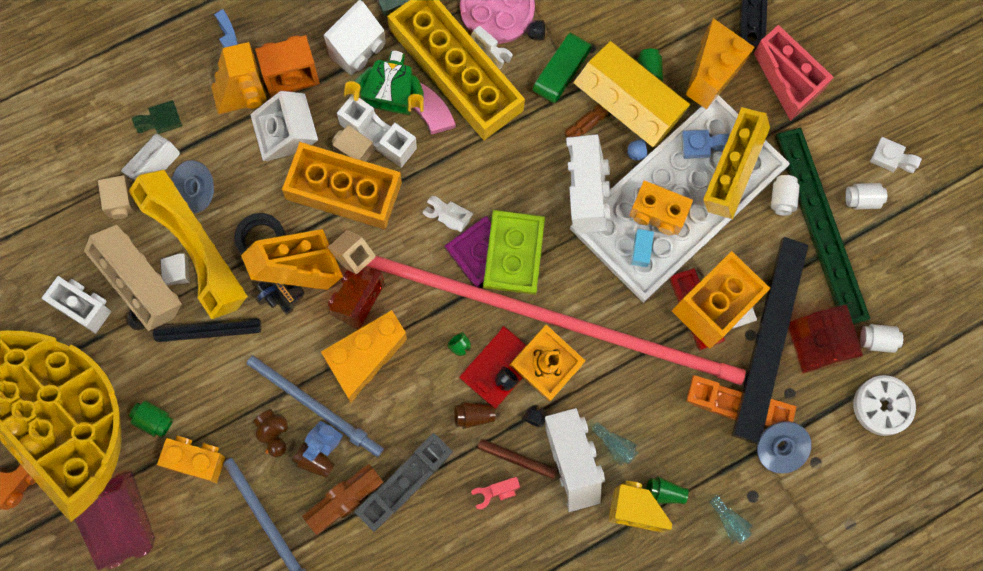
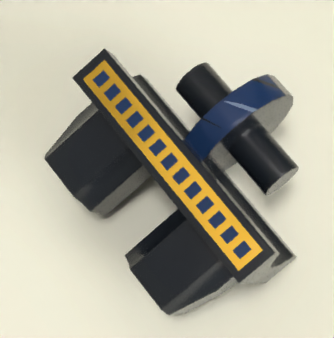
M261 281L262 283L256 286L260 292L256 298L259 305L268 303L271 308L279 305L286 315L293 312L295 304L304 296V290L301 286L291 285L286 288L284 284Z

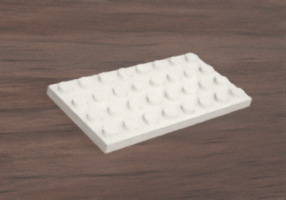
M719 95L707 110L701 106L610 189L611 196L606 197V204L611 206V220H607V230L575 233L573 224L570 226V230L643 303L732 220L709 213L703 201L723 150H711L710 158L684 159L683 131L709 130V137L718 134H729L730 136L738 113ZM766 140L734 217L790 164ZM643 180L693 200L678 236L663 234L657 227L650 224L641 225L629 216ZM637 229L654 231L648 267L631 265Z

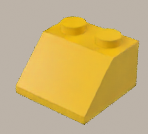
M625 481V483L620 484L614 489L608 522L660 533L672 530L671 521L651 492L647 489H642L641 483Z

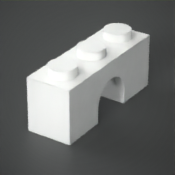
M351 95L337 112L339 124L344 128L349 125L373 142L376 151L402 168L417 149L416 137L396 123L389 126L375 114L372 106L360 98L358 101H354V95Z

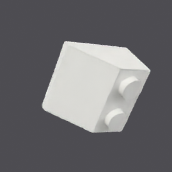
M361 0L352 6L324 34L329 57L351 76L356 71L362 70L366 66L368 59L374 53H379L386 42L384 29Z
M280 91L250 114L263 161L295 154L299 142L312 145L318 141L307 99L303 93Z

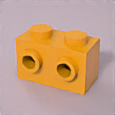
M643 180L629 216L641 225L650 224L657 227L663 234L678 236L693 200Z
M176 436L175 440L166 438L157 463L158 466L217 484L226 458L218 453V447L203 443L202 447L199 448L191 445L193 440L181 436Z

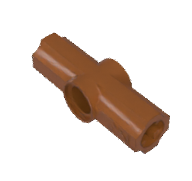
M368 464L349 480L342 481L333 487L325 495L326 498L313 506L302 517L318 536L340 517L344 518L354 511L365 497L379 488L384 482L371 465Z

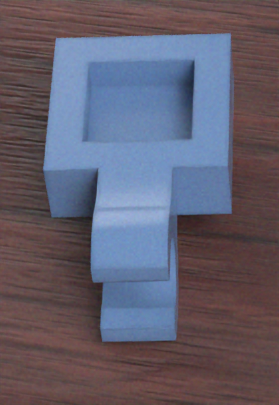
M709 130L683 131L684 159L710 158L711 150H724L729 134H718L709 137Z
M320 421L308 433L304 442L308 443L309 447L302 456L310 461H313L320 452L328 456L340 443L343 434L336 431L332 426Z

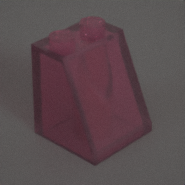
M132 471L110 479L98 498L81 515L74 519L97 570L105 567L113 569L121 565L125 559L133 556L135 558L145 556L153 548L155 536Z

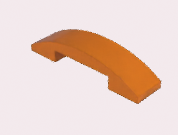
M693 375L686 402L735 420L742 392L720 386L718 382ZM771 399L764 428L782 421L793 422L797 406Z

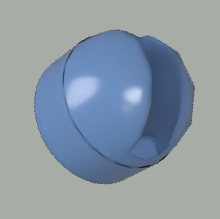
M643 139L635 140L628 146V155L631 159L640 161L647 157L646 144Z

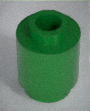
M653 48L641 50L637 62L663 82V61L659 50Z
M146 400L142 404L136 403L129 415L132 418L131 425L153 437L159 436L161 438L166 435L174 420L169 417L168 412Z

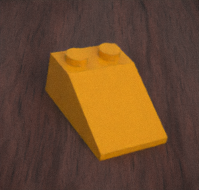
M731 251L676 305L672 312L711 349L767 293L770 287Z

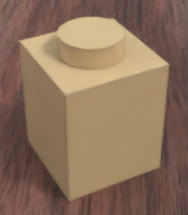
M349 125L343 131H338L332 141L335 153L365 162L375 152L373 142Z
M125 175L98 180L102 210L109 218L123 219L128 217V214L136 213L134 199L128 192L131 183Z
M346 230L328 246V249L341 266L355 274H358L376 257L365 240L349 230Z

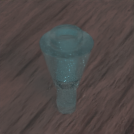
M599 422L593 426L591 431L604 441V444L619 465H622L624 462L629 465L638 454L635 450L637 444L613 432H609Z
M718 495L709 502L720 515V519L732 543L738 541L739 544H742L753 535L750 531L753 525L732 509H728Z

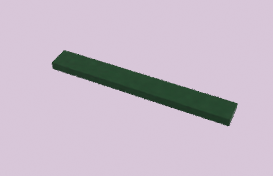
M802 128L777 133L775 138L781 155L790 163L786 168L788 175L798 179L797 183L800 185L798 203L842 326L844 328L866 322L871 318Z

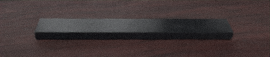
M783 237L780 241L769 285L770 289L767 293L731 435L754 444L759 443V438L764 430L809 246L787 237Z

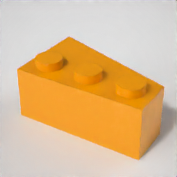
M247 42L222 48L218 62L219 70L215 72L216 81L211 86L217 113L222 114L243 108L254 109L266 103L267 97L262 76L250 43Z

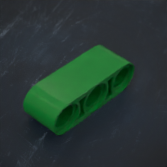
M570 32L537 79L532 91L555 104L587 58L592 44Z

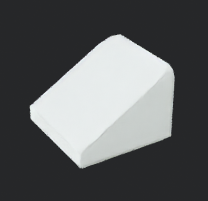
M185 253L161 259L162 279L166 285L190 283L189 262Z

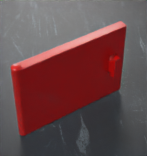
M503 326L499 333L459 376V379L490 406H494L496 410L514 388L509 391H502V385L496 386L495 376L503 367H507L516 374L519 382L523 379L509 364L525 348L526 344Z

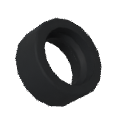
M255 213L245 217L237 225L234 234L235 245L239 253L242 255L248 249L245 241L246 235L256 226L266 225L274 230L276 237L286 236L280 221L272 215L265 213Z

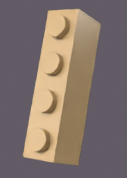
M118 225L90 235L84 252L148 331L175 318L182 305L178 296L169 289L161 275L155 272L147 262L146 257L137 250L129 236Z

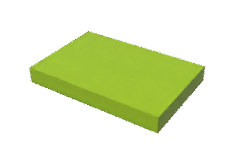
M493 210L483 288L536 295L545 223L544 216Z

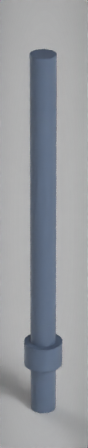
M255 356L249 358L247 361L248 366L350 438L349 441L357 447L362 446L377 458L381 455L384 448L368 438V433L361 428H354Z
M233 458L226 460L223 463L224 467L289 571H306L305 568L302 569Z

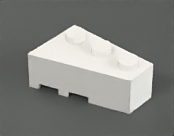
M597 134L566 138L571 162H568V170L571 171L570 201L575 233L607 230V220H611V206L606 204V197H610L611 193L610 183L605 181V175H610L608 159H603L599 136Z
M577 408L545 416V429L554 461H556L561 475L559 479L568 497V511L572 512L601 504V484L605 482V477L601 465L596 466L595 464L596 450L593 441L588 442L585 433H588L585 418L579 417Z

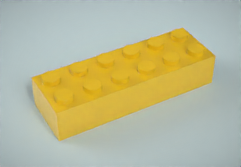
M409 0L387 16L390 32L483 140H486L524 111L525 98L439 0Z

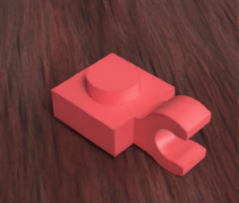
M517 477L485 488H475L471 491L472 496L482 494L485 498L482 504L476 505V509L482 510L486 508L491 498L499 496L500 501L516 496L515 491L520 489Z

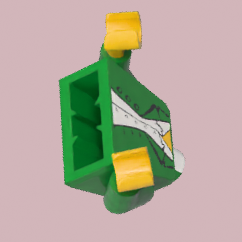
M391 51L388 62L376 60L373 67H368L354 81L345 83L344 97L352 94L354 95L353 100L358 101L359 94L361 93V99L374 109L410 115L411 109L414 107L420 108V112L424 111V91L418 77L412 74V67L403 65L405 54L402 52Z

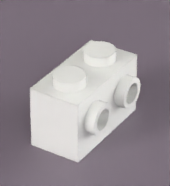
M57 276L42 299L96 334L112 312L104 306L107 301L95 293H92L91 296L84 293L85 287L75 280L70 279L67 282Z

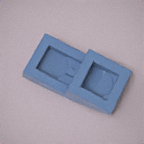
M222 9L214 14L219 27L225 34V36L219 39L223 48L238 45L239 42L232 24Z

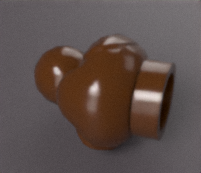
M269 409L257 416L253 423L257 427V440L268 444L266 454L276 458L281 457L286 452L285 442L277 437L288 430V423L285 417L279 414L275 415L272 409Z

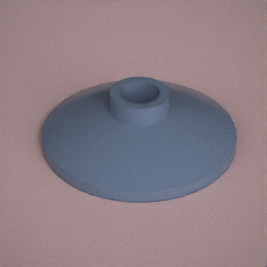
M190 160L180 164L173 174L172 181L183 199L187 202L192 213L202 212L208 207L214 194L212 175L209 169L201 162Z
M790 421L778 422L768 427L762 433L757 445V454L764 467L772 472L782 474L790 473L800 468L807 461L811 452V439L808 432L801 425ZM785 440L783 446L777 447L781 441Z

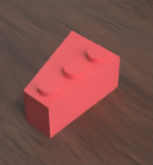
M779 25L760 41L754 52L759 65L790 121L818 97L834 78Z

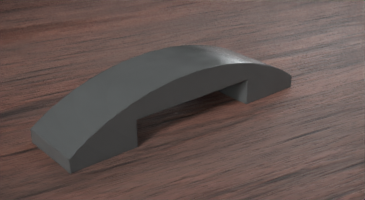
M433 433L354 513L375 532L416 493L450 457L453 451Z

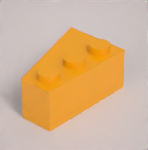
M714 18L702 37V44L697 54L695 68L692 71L686 92L689 98L706 110L743 67L755 48Z
M323 229L258 240L241 255L251 280L328 290L343 277L334 255L328 249L329 243Z
M391 310L321 351L352 403L366 384H369L374 378L373 376L404 344L407 336L394 312Z

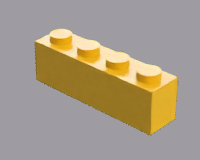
M741 107L703 198L709 213L733 219L770 129L767 113Z

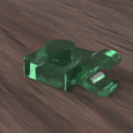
M173 100L149 107L150 115H138L132 118L138 134L153 128L156 129L157 134L183 127Z

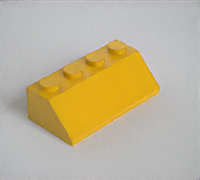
M612 41L587 63L573 82L652 147L658 146L691 105Z

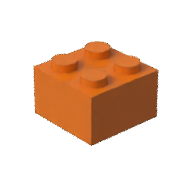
M306 35L301 37L292 36L286 41L279 43H266L260 48L255 49L271 98L280 91L294 92L320 85Z

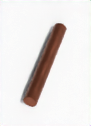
M481 439L477 449L550 479L554 480L557 473L555 468Z

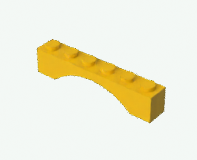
M160 170L138 175L128 192L141 212L165 226L187 250L197 273V298L211 320L237 311L248 296L166 171Z

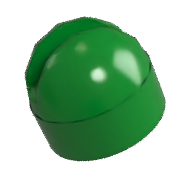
M461 332L448 342L447 347L455 355L464 356L466 355L465 350L470 351L471 342L465 333Z

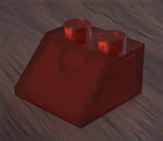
M367 266L358 274L347 270L341 280L343 286L339 293L334 292L328 302L331 316L357 330L361 328L385 286L382 271Z
M847 305L821 310L793 320L789 324V331L802 374L851 363L863 356Z

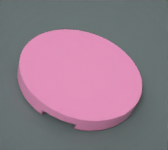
M460 0V15L466 29L472 34L474 29L481 26L498 41V44L511 42L519 38L527 31L528 24L533 21L535 11L534 0Z

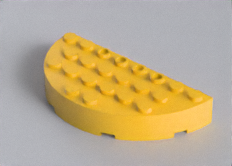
M0 331V441L66 518L72 522L102 493L111 479L118 462L122 436L119 407L113 386L100 366L86 353L73 345L67 346L58 342L55 337L40 333Z

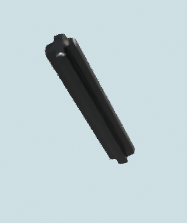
M259 318L159 326L153 329V338L156 342L255 334L260 333L262 327Z

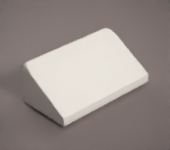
M156 133L121 171L134 182L138 175L166 170L179 156L180 152L170 141Z

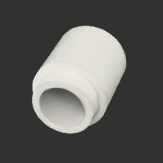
M781 175L773 183L771 209L775 210L776 214L788 216L797 210L800 185L797 183L798 179L796 177Z
M881 183L854 184L846 189V204L855 210L881 209L883 203L887 201V190L882 187Z
M870 324L869 326H863L860 334L861 347L867 348L869 351L895 353L898 348L902 347L903 333L899 332L897 326Z

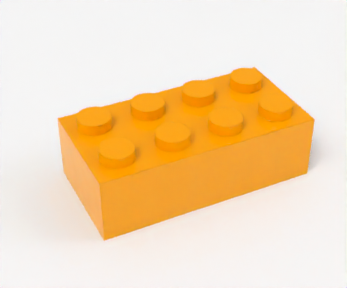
M299 142L282 191L286 200L386 230L402 184L401 172Z

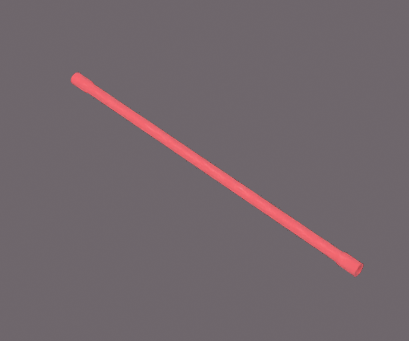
M376 256L366 265L389 274L705 372L738 385H742L745 378L746 370L725 363H717L383 257Z

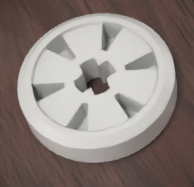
M886 375L873 377L865 381L858 388L854 396L853 407L855 415L860 424L871 433L881 436L893 435L905 430L914 419L916 403L913 393L904 382L895 377ZM880 400L882 402L885 400L889 402V404L887 405L889 411H882L880 409V407L882 406Z

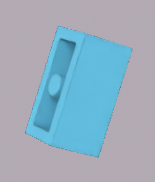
M637 229L631 265L648 267L654 231Z

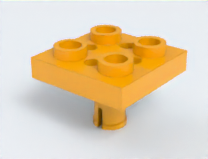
M544 325L509 365L545 399L551 401L586 360L548 325ZM535 371L537 372L538 375L541 374V376H540V377H537V376L535 375Z

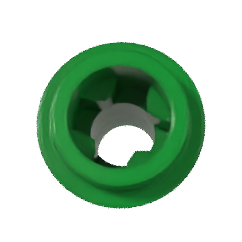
M659 476L650 478L647 482L646 489L651 492L658 504H686L689 495L687 488L680 487Z

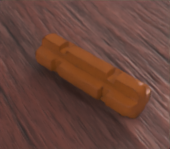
M598 104L593 108V111L590 110L577 120L575 126L571 125L565 130L566 138L584 135L598 124L599 120L602 121L607 117L609 111Z

